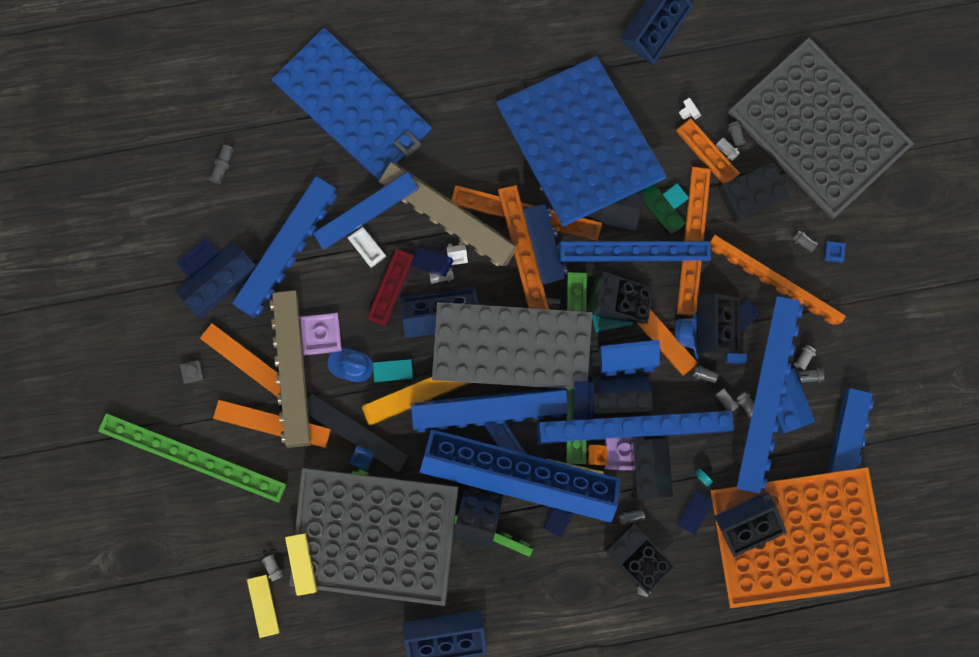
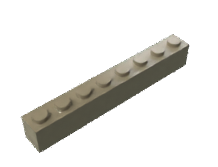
M390 162L379 182L384 185V188L409 171L397 163ZM410 173L419 189L401 200L406 204L408 202L414 205L413 209L420 214L424 212L429 216L428 219L437 225L440 223L445 226L444 230L451 235L454 233L458 235L462 243L474 246V250L478 254L489 256L491 258L490 262L496 266H507L518 249V245Z
M296 290L272 293L273 299H270L271 311L274 310V318H271L272 329H276V336H273L274 348H277L278 353L274 358L275 366L279 367V374H276L277 386H280L281 393H278V403L282 405V412H279L280 424H284V431H281V440L287 448L310 446L311 439L298 294Z

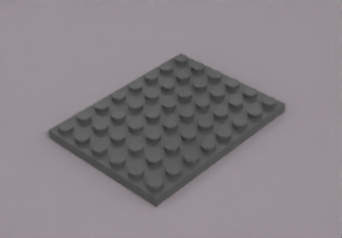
M810 38L801 44L728 112L736 121L742 124V127L832 220L914 144Z
M302 468L295 535L306 533L317 590L445 606L459 486ZM291 569L289 586L295 587Z

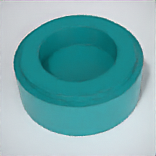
M700 468L694 472L706 486L713 482Z

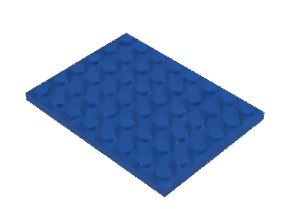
M597 56L496 102L501 115L562 227L666 179V174Z

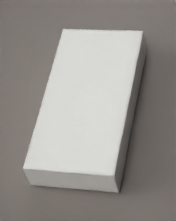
M363 226L348 237L349 241L371 268L386 257Z

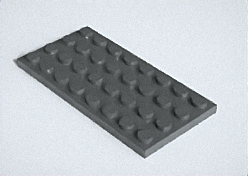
M437 302L432 380L587 390L592 312Z

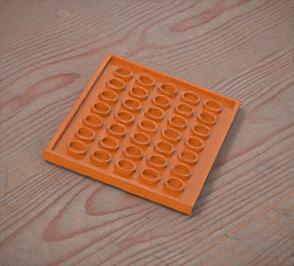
M868 467L767 482L765 490H761L760 494L737 489V487L711 490L715 515L769 492L787 530L786 534L733 558L716 522L730 608L890 587Z

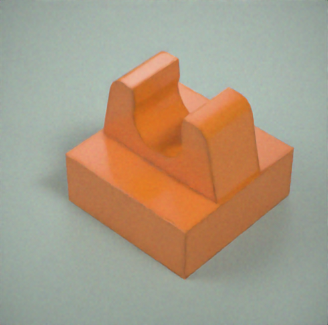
M589 445L586 448V452H589V459H586V463L589 465H607V446Z

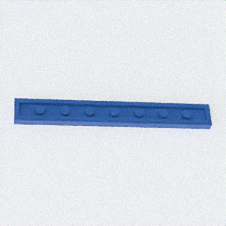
M710 241L559 242L560 262L711 260Z

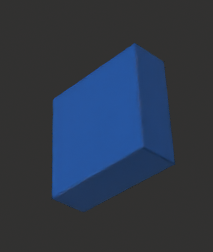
M826 241L824 261L843 263L846 243Z
M727 353L724 356L725 363L743 364L747 361V354Z
M358 445L349 463L367 472L375 453Z

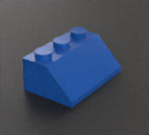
M659 340L601 346L598 350L600 374L615 376L617 372L622 371L625 374H634L636 370L643 369L644 372L655 371V368L660 365Z
M795 368L790 369L789 375L785 374L784 377L787 387L785 394H781L780 397L783 407L781 413H777L776 421H779V435L815 422Z

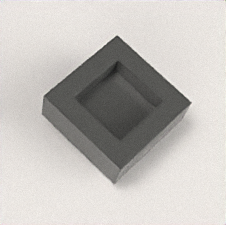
M409 131L404 134L409 135L415 144L408 150L400 144V138L394 142L405 154L406 158L421 146V143Z
M199 360L180 365L184 384L204 380Z

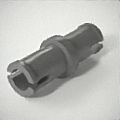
M222 145L219 157L214 161L215 167L209 178L212 182L221 184L225 170L229 168L228 163L234 151L232 147Z

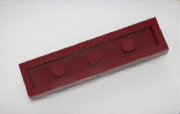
M396 249L367 318L369 321L386 327L414 259L413 255Z

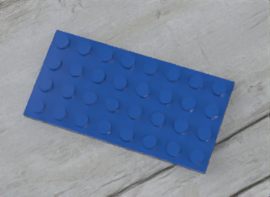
M325 28L272 78L274 84L378 181L383 176L390 162L398 164L405 157V154L394 144L396 140L400 138V144L408 150L415 143L409 135L404 134L405 132L409 131L420 142L432 129L429 124Z

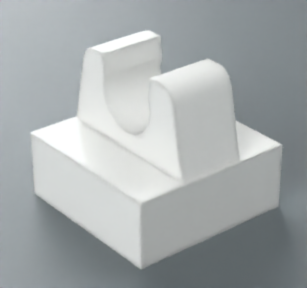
M690 98L683 102L686 107L679 111V114L684 120L691 115L695 120L702 116Z
M459 242V246L453 247L452 244H448L446 248L449 266L468 263L466 246L462 242Z

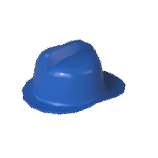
M694 313L693 318L677 320L675 336L682 346L693 348L696 358L699 359L697 314Z
M342 348V351L332 352L328 358L327 365L329 371L341 379L363 382L373 372L372 360L368 355L359 351Z

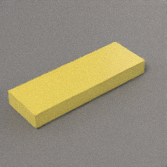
M306 533L285 537L296 595L317 592Z
M263 575L247 579L259 637L262 638L280 633L268 576Z

